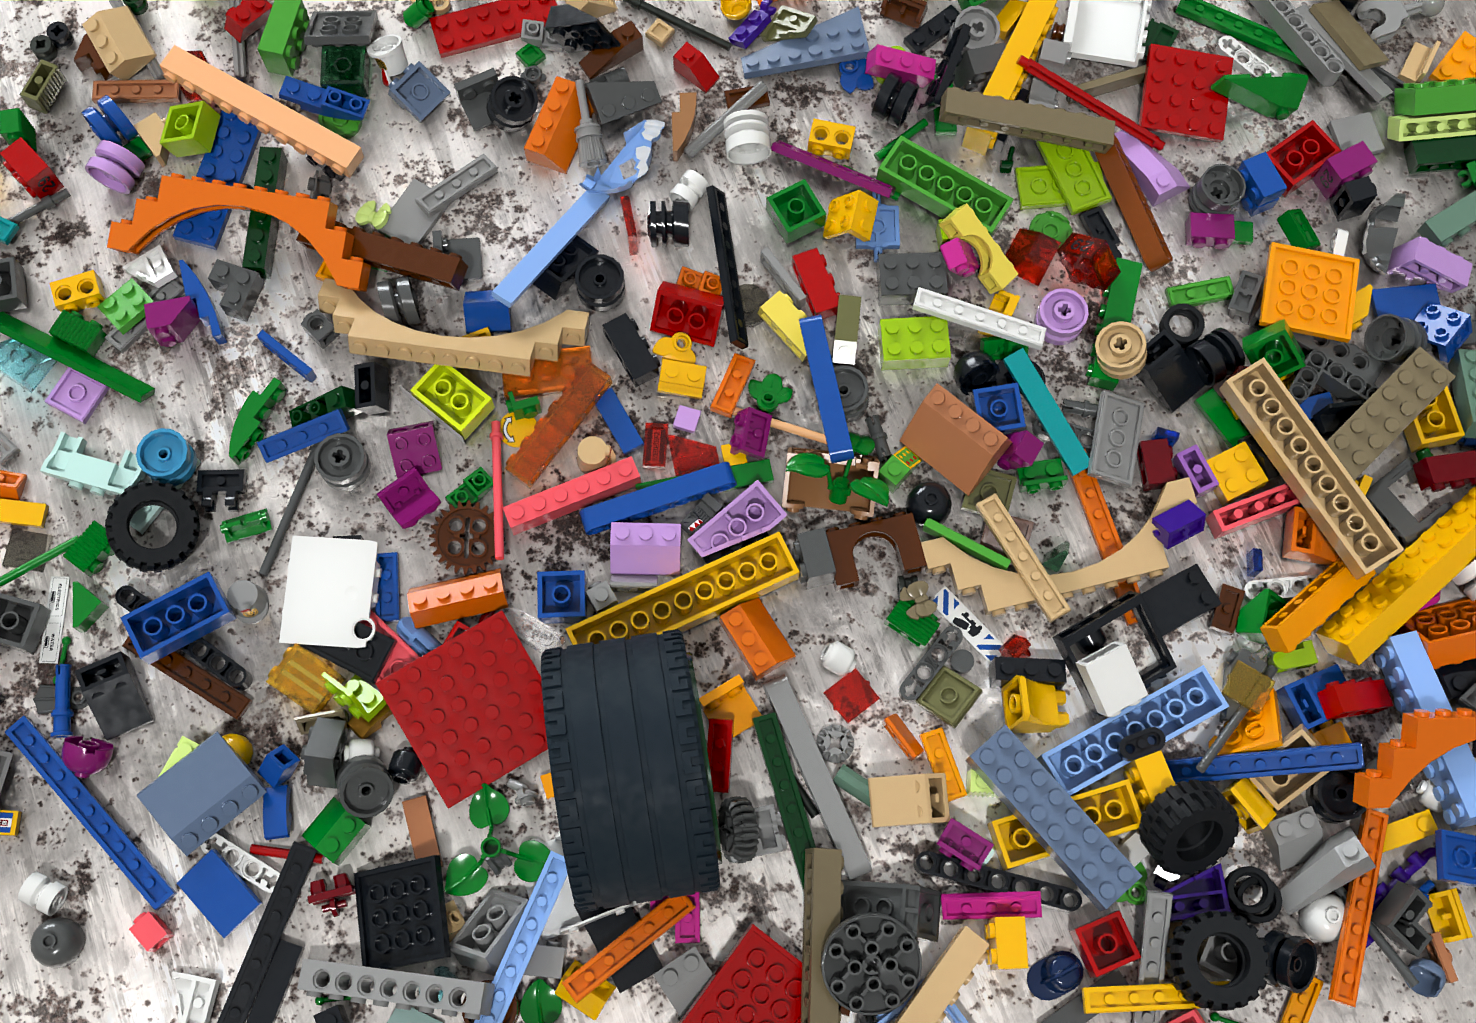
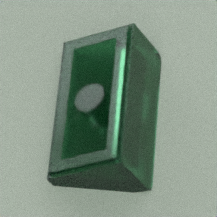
M1065 541L1045 553L1042 565L1055 572H1059L1068 555L1069 542Z

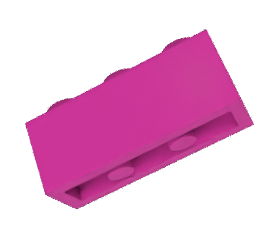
M877 44L867 53L865 74L886 79L893 72L902 77V83L910 80L919 84L920 88H925L934 80L936 59Z

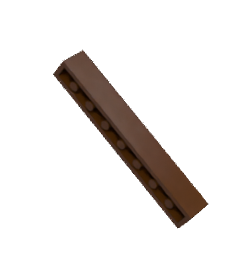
M335 221V226L347 228V232L354 235L351 256L363 258L364 263L374 268L403 276L408 275L410 278L457 291L460 290L469 267L462 260V256L452 252L449 255L444 254L441 250L434 247L426 249L415 242L407 244L397 237L385 238L384 235L375 231L370 234L356 226L348 228L345 224ZM299 233L296 240L306 249L316 251L311 243Z

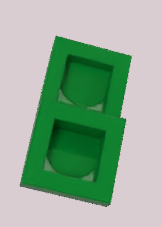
M997 336L981 338L980 351L987 353L994 360L1004 359L1022 348L1028 355V346Z

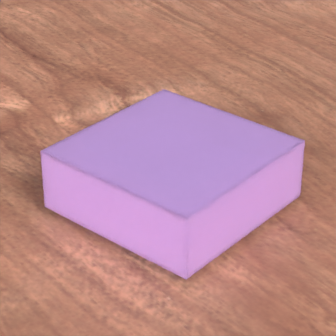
M679 405L673 428L695 434L701 411Z

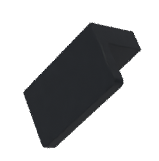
M1364 401L1331 403L1314 414L1313 419L1320 435H1333L1364 404Z

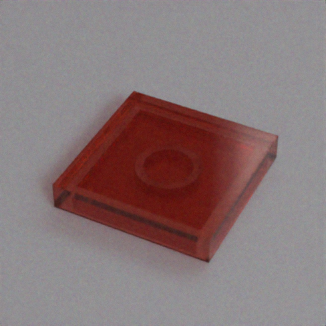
M628 195L621 196L622 218L630 256L637 255V234Z

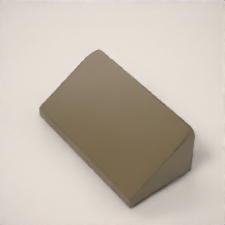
M344 708L295 717L301 735L309 733V729L315 725L317 717L346 721V724L349 722L348 711Z

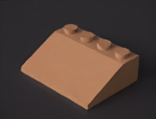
M938 383L922 401L899 440L968 496H970L1013 443L1008 437Z

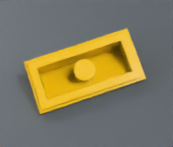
M1019 0L1008 1L996 16L1000 23L999 38L1002 40L1007 38L1017 25L1028 2Z

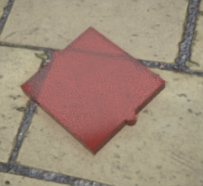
M856 668L823 693L834 706L833 710L837 711L847 724L880 699L871 688L870 681H866Z

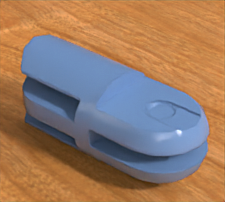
M411 617L401 618L396 626L398 635L420 657L442 645L425 627L416 629Z

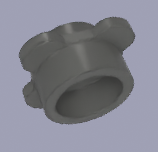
M535 65L527 67L520 75L521 78L531 83L534 89L540 82L546 80V75L541 73L540 69Z

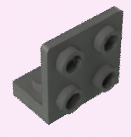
M494 68L454 84L457 97L474 131L493 124L488 117L486 105L491 90L498 81Z
M441 230L432 231L434 248L441 250L444 254L449 255L452 252L462 256V260L469 266L463 281L482 279L480 238L448 240L443 237Z

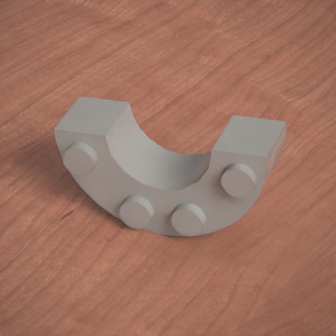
M1044 38L1037 63L1061 77L1064 65H1068L1072 54V52H1068L1070 44ZM1033 76L1026 103L1033 105L1042 104L1048 108L1056 109L1058 100L1055 99L1056 92H1060Z

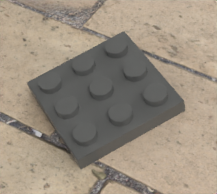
M377 10L313 11L304 35L305 45H312L313 47H322L324 45L342 47L346 44H355L356 46L370 44L378 19Z

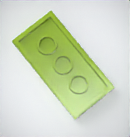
M1036 141L1071 216L1111 202L1112 196L1089 151Z
M1097 161L1095 164L1103 178L1100 163ZM1047 165L1015 168L1014 174L1020 210L1066 206Z

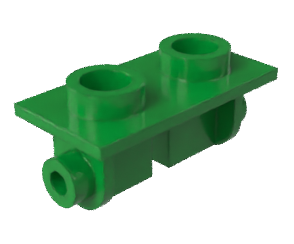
M266 508L222 521L220 530L222 534H225L226 542L231 543L271 531L272 526Z

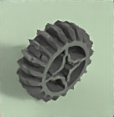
M735 796L724 799L720 805L721 808H719L718 816L722 852L729 862L739 864L752 861L755 858L758 850L757 844L759 843L757 816L754 813V807L747 797Z

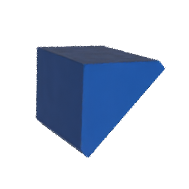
M493 290L465 292L463 309L466 333L470 334L488 327L490 333L512 332L511 308L492 297Z

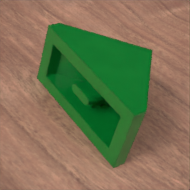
M75 581L73 582V628L80 633H84L109 607L89 589Z

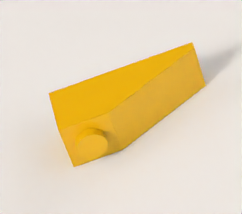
M1430 810L1420 811L1388 823L1383 853L1435 834L1438 828Z

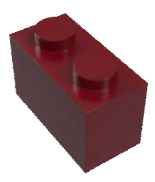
M1167 438L1140 441L1138 444L1137 461L1143 491L1162 489L1167 482L1177 480V469L1172 464L1173 449L1171 445H1168Z

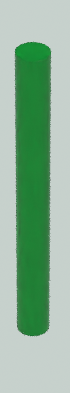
M76 535L0 576V587L65 553L79 536Z

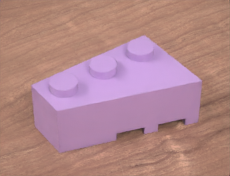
M1419 236L1392 250L1387 273L1392 275L1393 271L1406 275L1405 279L1412 281L1414 277L1426 281L1425 284H1436L1437 289L1454 293L1468 287L1473 264L1463 257L1447 251L1446 248L1430 242L1427 238Z

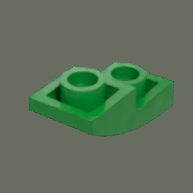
M479 467L463 479V484L448 494L445 500L454 508H458V501L463 506H466L467 501L470 500L473 507L493 488V479L482 467Z

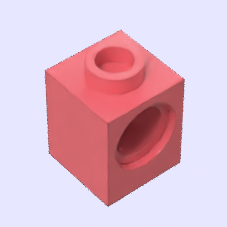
M154 912L140 914L134 919V925L129 928L147 952H156L174 936L173 932Z

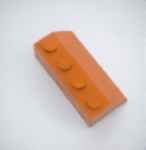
M556 76L524 146L526 161L567 174L578 149L574 129L580 125L579 121L581 120L575 82ZM586 93L589 115L592 118L594 111Z
M501 568L410 588L407 593L409 612L416 629L508 608Z

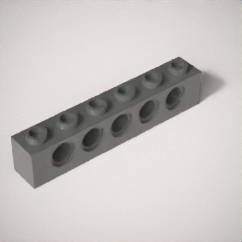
M1261 304L1248 324L1258 331L1265 328V326L1259 325ZM1292 332L1305 357L1313 350L1323 351L1372 384L1376 382L1386 365L1360 350L1355 344ZM1314 340L1318 341L1320 345H1317ZM1333 351L1337 352L1340 357L1336 356ZM1353 363H1356L1360 369L1355 367Z

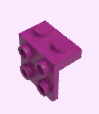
M415 467L377 493L379 499L402 529L414 526L420 518L434 512L441 504L440 499L428 487Z

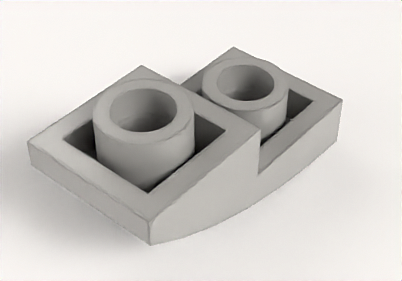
M523 19L522 41L539 48L562 52L563 47L545 29L544 22Z

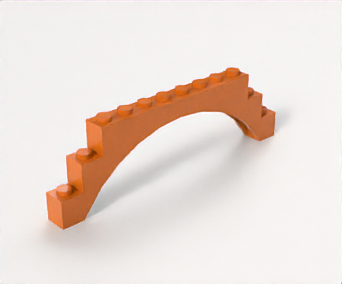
M171 173V176L162 175L158 198L146 196V199H136L133 221L121 219L120 223L111 221L107 248L119 252L139 254L165 230L182 220L201 213L237 209L252 210L271 215L288 223L311 243L324 259L337 286L367 292L371 265L364 263L363 258L351 256L354 235L348 233L347 228L335 226L338 206L333 204L331 199L327 197L317 196V199H310V195L296 193V196H291L289 192L275 189V193L268 192L267 188L254 186L253 190L247 189V185L233 183V186H228L226 182L220 180H212V183L205 182L206 179L192 176L190 180L185 179L184 175Z
M1437 708L1435 712L1414 709V713H1403L1401 739H1390V742L1379 743L1377 769H1366V772L1355 773L1353 802L1367 809L1390 808L1410 780L1429 763L1455 747L1476 740V711L1468 708H1457L1456 711L1451 712L1448 709Z

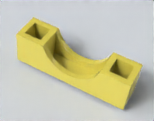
M967 203L954 209L939 223V226L950 241L959 238L968 242L976 249L980 258L978 278L990 294L1003 290L1018 275L1014 265L1007 259L1000 246L993 240L987 228L982 225L974 210Z

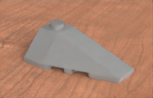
M1350 826L1329 837L1280 889L1283 900L1282 905L1288 915L1293 914L1376 867Z

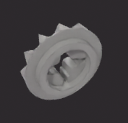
M831 724L823 728L816 740L823 759L832 763L845 761L854 750V738L850 730H847L842 725ZM830 737H833L835 740L843 737L840 742L843 751L837 747L828 750L831 744Z

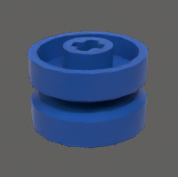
M108 95L103 96L97 101L103 115L92 106L81 112L91 130L101 141L107 140L123 146L122 140L116 132H119L128 141L138 135L135 127Z

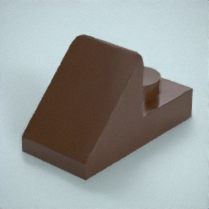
M85 34L74 57L76 66L81 72L92 67L97 75L101 73L105 80L112 78L113 76L109 74L88 34Z

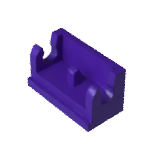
M1187 500L1152 518V524L1159 529V531L1154 530L1152 533L1168 550L1204 531L1206 514L1192 501Z

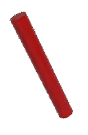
M251 844L250 854L287 859L290 849ZM316 853L312 863L323 864L325 856Z

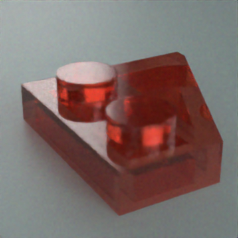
M668 435L675 476L689 474L719 464L716 446Z

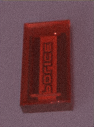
M646 423L643 468H666L668 424Z

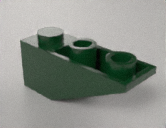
M341 385L290 410L292 427L339 408L342 409L346 420L361 413L362 411L355 409V390Z

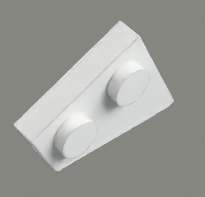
M161 245L156 246L123 266L129 275L157 288L178 277Z
M172 971V979L175 980L177 989L175 1001L179 1008V1023H209L220 980Z

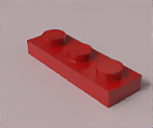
M709 718L707 752L713 792H730L734 720Z

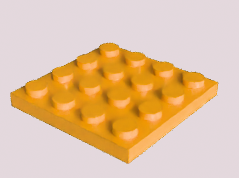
M1272 242L1269 245L1259 325L1268 327L1285 319L1292 332L1348 343L1351 340L1360 259Z

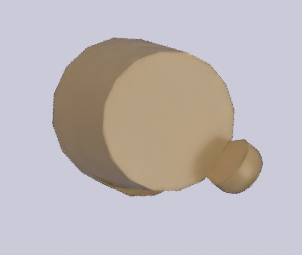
M589 436L579 443L577 465L584 474L616 462V455L610 445H606L601 438Z

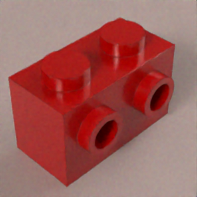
M242 0L240 5L236 8L233 6L226 12L224 29L241 43L267 23L272 5L267 0Z

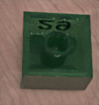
M322 46L321 88L327 89L328 86L360 97H369L370 58L366 46Z

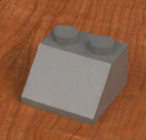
M1312 806L1272 820L1261 830L1279 871L1306 862L1323 844L1322 827Z

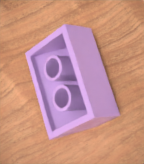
M611 522V574L680 576L681 524Z

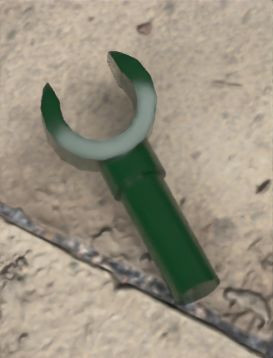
M1010 146L1007 160L1000 161V173H1011L1015 151L1014 146Z

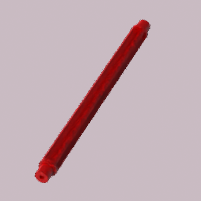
M1023 55L1018 58L1016 64L1023 67V70L1046 82V84L1100 117H1106L1108 120L1115 121V126L1151 148L1154 147L1159 151L1164 148L1165 142L1160 140L1159 136L1139 126L1131 119L1095 99L1054 72L1049 71L1031 58L1028 59Z

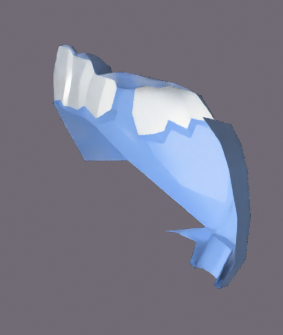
M643 120L624 132L626 146L601 175L597 166L594 177L587 174L584 182L579 185L587 192L597 194L618 193L631 188L638 178L647 174L652 162V143L658 141L661 137L665 122ZM633 158L636 162L634 169L637 172L635 175L624 180L619 165Z

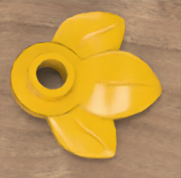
M678 332L671 338L662 337L655 343L652 350L653 353L663 356L662 359L695 364L696 361L695 354L691 350V338L683 332ZM677 341L683 342L682 348L677 345Z

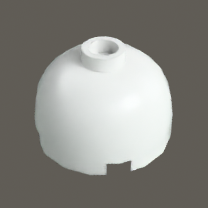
M1329 893L1300 909V915H1298V921L1302 930L1309 938L1319 942L1328 943L1338 940L1345 902L1340 897Z

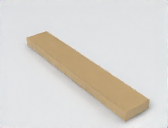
M995 493L975 505L976 509L1008 559H1010L1048 621L1051 623L1069 613L1071 608L997 494Z

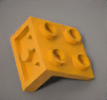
M740 674L699 698L700 707L708 720L709 718L734 720L733 738L753 726L752 718L762 716L744 688V681Z

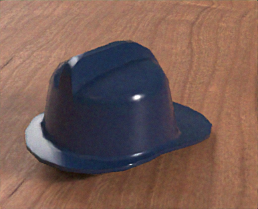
M1069 951L1055 952L1036 962L1030 968L1027 974L1028 988L1035 997L1041 1000L1050 1001L1057 999L1080 985L1084 971L1082 963L1076 955Z

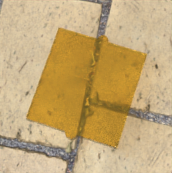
M1238 660L1231 674L1227 675L1228 680L1221 694L1259 715L1265 702L1270 699L1269 694L1276 681Z

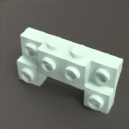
M60 432L52 452L44 460L40 470L47 476L67 481L69 483L68 486L77 490L87 488L90 489L91 493L102 497L104 494L111 496L121 495L124 489L129 486H136L139 480H144L146 475L138 465L136 455L131 451L125 450L121 463L118 466L112 462L83 455L87 441L79 436L78 438L70 437L65 432Z

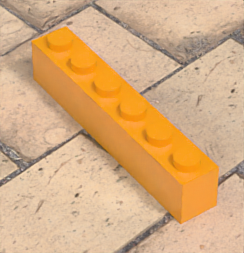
M1339 557L1260 627L1271 651L1283 653L1294 651L1303 639L1308 638L1314 629L1324 624L1332 613L1338 611L1345 601L1355 595L1356 591L1367 585L1369 580L1376 574L1375 570L1356 580Z

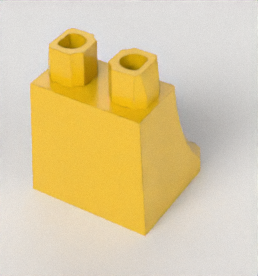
M1016 675L1001 688L1005 724L1014 734L1047 733L1069 724V714L1067 712H1058V706H1063L1066 703V692L1055 689V685L1027 679L1025 676Z

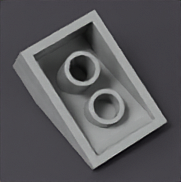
M491 888L450 943V949L461 965L495 976L529 900Z
M694 946L654 973L653 976L682 1019L712 978L713 973Z

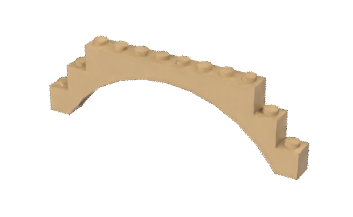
M325 278L318 293L320 312L333 314L334 332L348 334L349 352L352 354L530 377L535 359L558 362L562 344L585 347L589 332V312L566 310L542 324L522 331L497 336L470 338L441 336L417 331L392 322L373 311L359 299L353 290L337 286L334 279Z
M1190 478L1167 482L1163 486L1151 516L1139 533L1121 550L1101 562L1073 572L1049 575L1065 600L1074 597L1073 594L1080 592L1083 595L1096 592V588L1105 587V590L1116 588L1119 586L1118 583L1127 581V584H1133L1141 581V577L1149 576L1150 579L1163 576V572L1169 568L1162 543L1152 533L1154 530L1159 531L1152 524V518L1187 500L1192 501L1195 505L1197 504ZM944 537L921 542L927 563L926 573L932 572L933 575H938L946 572V569L949 568L955 593H962L963 596H968L976 593V589H978L985 615L992 614L993 617L1005 615L1006 610L1015 609V612L1023 611L1029 608L1028 605L1037 603L1018 573L995 568L972 558Z

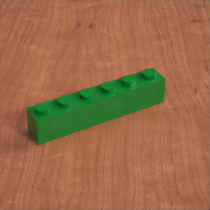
M1117 257L1114 264L1109 265L1106 277L1109 278V283L1105 284L1102 297H1105L1104 304L1101 303L1098 316L1101 317L1100 324H1096L1095 337L1104 327L1111 323L1120 321L1131 323L1143 263ZM1093 343L1089 356L1093 357L1092 363H1088L1085 376L1088 377L1087 385L1114 391L1119 379L1107 376L1099 368L1095 343Z

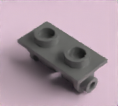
M316 170L314 177H310L307 190L311 191L310 199H317V196L329 197L330 177L326 175L318 177V170Z

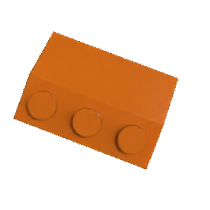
M759 598L739 604L719 616L720 625L756 681L796 657Z

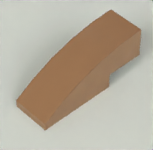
M697 92L679 93L680 112H672L673 161L679 160L684 153V148L691 139L696 120Z

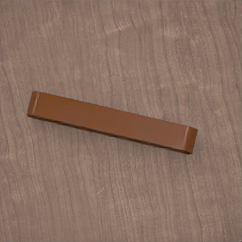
M1114 135V145L1107 153L1095 152V155L1146 266L1151 272H1154L1172 262L1173 258L1122 146Z

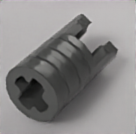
M624 66L589 80V83L630 82Z

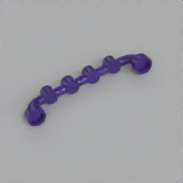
M1436 847L1427 848L1421 853L1417 850L1414 851L1406 859L1410 863L1404 869L1398 866L1389 874L1392 880L1387 885L1383 881L1377 885L1372 913L1397 881L1406 883L1430 858L1436 857ZM1369 934L1366 948L1374 942Z

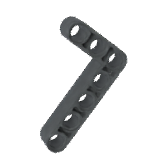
M1313 350L1305 357L1306 366L1296 370L1286 386L1299 405L1309 397L1316 384L1344 402L1363 400L1365 403L1378 389L1377 386L1320 350Z

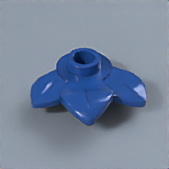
M867 59L840 62V84L847 93H853L856 88L864 91L873 89L874 83L871 75L865 74Z

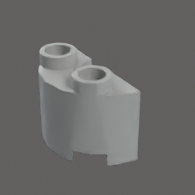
M774 804L755 807L754 813L757 816L756 821L759 832L758 850L755 857L782 852L783 849H787L785 835H780L778 826H782L781 815L779 811L775 812Z

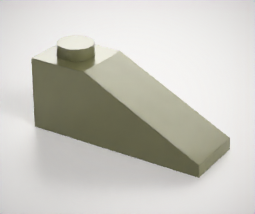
M839 294L832 362L855 365L861 297Z

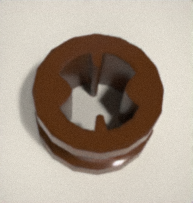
M1058 22L1054 23L1051 34L1052 40L1062 42L1065 31L1064 23L1062 25H1058Z

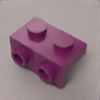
M952 817L936 842L940 846L938 851L949 858L955 855L961 859L959 864L971 872L974 868L980 871L983 862L994 846L993 843Z

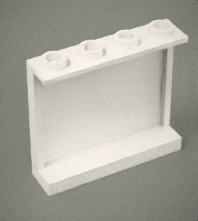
M1070 0L1063 42L1070 44L1068 52H1072L1071 58L1136 68L1139 59L1143 60L1145 46H1142V43L1146 42L1148 30H1144V27H1148L1150 15L1146 13L1150 12L1152 0Z

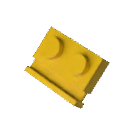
M662 359L657 392L701 400L707 366Z

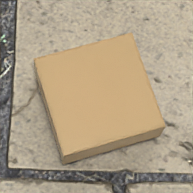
M657 18L645 32V37L663 47L673 36L675 29Z

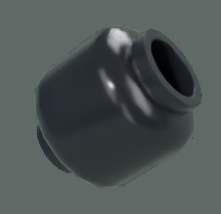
M1100 628L1076 642L1075 645L1082 654L1089 655L1104 647V644L1107 642V635Z
M404 747V749L394 751L388 771L394 782L408 785L410 782L418 779L422 763L412 747Z

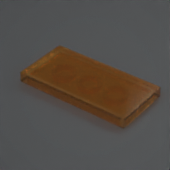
M590 346L561 349L558 362L535 359L530 377L502 373L505 400L509 399V391H512L514 398L517 399L594 390Z

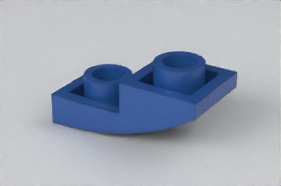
M281 785L276 788L267 787V793L263 796L264 838L271 840L290 837L292 814L289 812L291 788L288 785Z

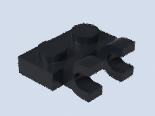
M244 469L198 470L196 492L198 495H203L201 506L205 507L206 512H216L215 495L226 494L225 507H228V511L239 512L238 494H245L247 473Z

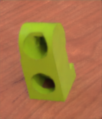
M1312 640L1301 642L1297 645L1296 650L1290 653L1274 652L1267 660L1268 667L1269 665H1274L1278 669L1276 673L1312 667L1318 663Z

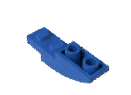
M289 76L285 77L279 92V98L300 105L301 110L344 120H363L370 103L369 99L331 86L324 89Z

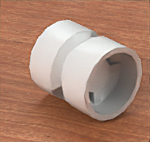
M687 170L680 178V183H677L671 190L669 197L672 201L688 200V211L691 212L699 202V198L707 191L706 187H709V184L696 171Z
M36 871L23 883L18 899L31 907L36 905L38 911L52 916L65 902L69 889L57 881L51 883L49 877Z

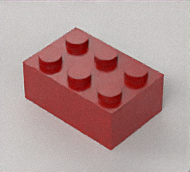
M1312 120L1266 153L1287 186V189L1282 194L1286 197L1312 179L1328 158L1340 153L1341 149Z

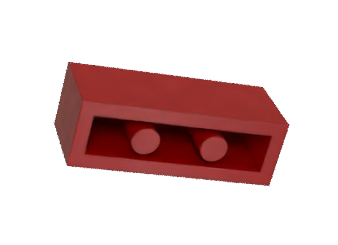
M814 248L792 256L791 266L801 290L807 296L806 302L812 316L821 314L823 320L837 315L840 293H836L833 287L835 286L834 278L831 273L828 274L825 268L827 263L824 255H820L818 249Z
M1368 677L1356 682V679L1347 680L1341 684L1339 681H1334L1326 684V689L1317 693L1327 720L1377 714L1394 706L1384 679L1373 680L1372 677Z

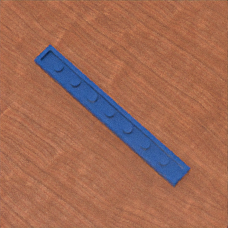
M1361 742L1221 754L1214 758L1204 773L1196 769L1203 756L1165 759L1175 784L1181 781L1189 782V780L1207 782L1365 768Z

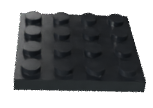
M440 855L354 873L362 966L388 970L451 957Z

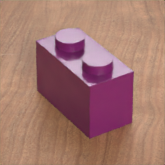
M1190 212L1185 221V246L1225 249L1229 248L1235 239L1234 214Z
M1027 430L1006 434L1005 436L1013 443L997 461V465L1004 470L1032 466L1044 443Z

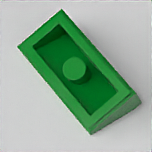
M1301 209L1287 210L1278 217L1277 221L1291 246L1312 250L1321 245Z

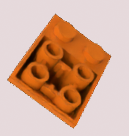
M1295 506L1286 514L1282 558L1330 566L1339 558V555L1305 508Z

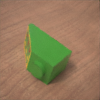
M904 446L893 454L880 468L878 479L885 482L889 491L894 493L922 462V459Z

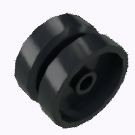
M891 72L877 95L871 116L882 121L889 115V125L899 129L913 107L919 84L908 80L902 86V77Z
M506 76L498 80L487 100L486 109L488 117L501 130L513 132L525 128L537 110V92L531 83L518 76Z
M598 254L585 258L578 265L575 272L577 294L581 303L588 309L608 311L622 302L625 295L624 271L619 262L613 257Z
M1355 770L1329 771L1306 789V801L1308 806L1313 807L1317 818L1326 823L1338 824L1357 818L1366 811L1367 808L1353 802L1355 773H1357Z
M1271 930L1264 937L1266 945L1263 946L1264 952L1270 953L1271 959L1266 960V966L1271 967L1270 975H1266L1264 980L1267 981L1268 985L1281 987L1293 993H1302L1309 987L1316 972V947L1308 938L1292 936L1287 932Z

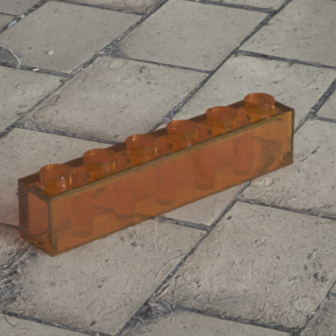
M590 361L577 370L576 378L573 382L565 385L562 390V396L558 401L555 400L551 403L544 419L540 418L536 422L533 433L522 440L519 451L516 454H512L506 462L507 466L505 469L529 489L613 383L607 373Z

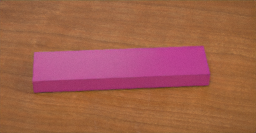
M1041 891L941 894L943 920L991 919L994 917L1025 916V918L1042 917Z

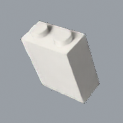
M1114 641L1075 662L1094 706L1101 715L1115 717L1122 712V709L1139 704L1142 698L1148 695L1125 643Z

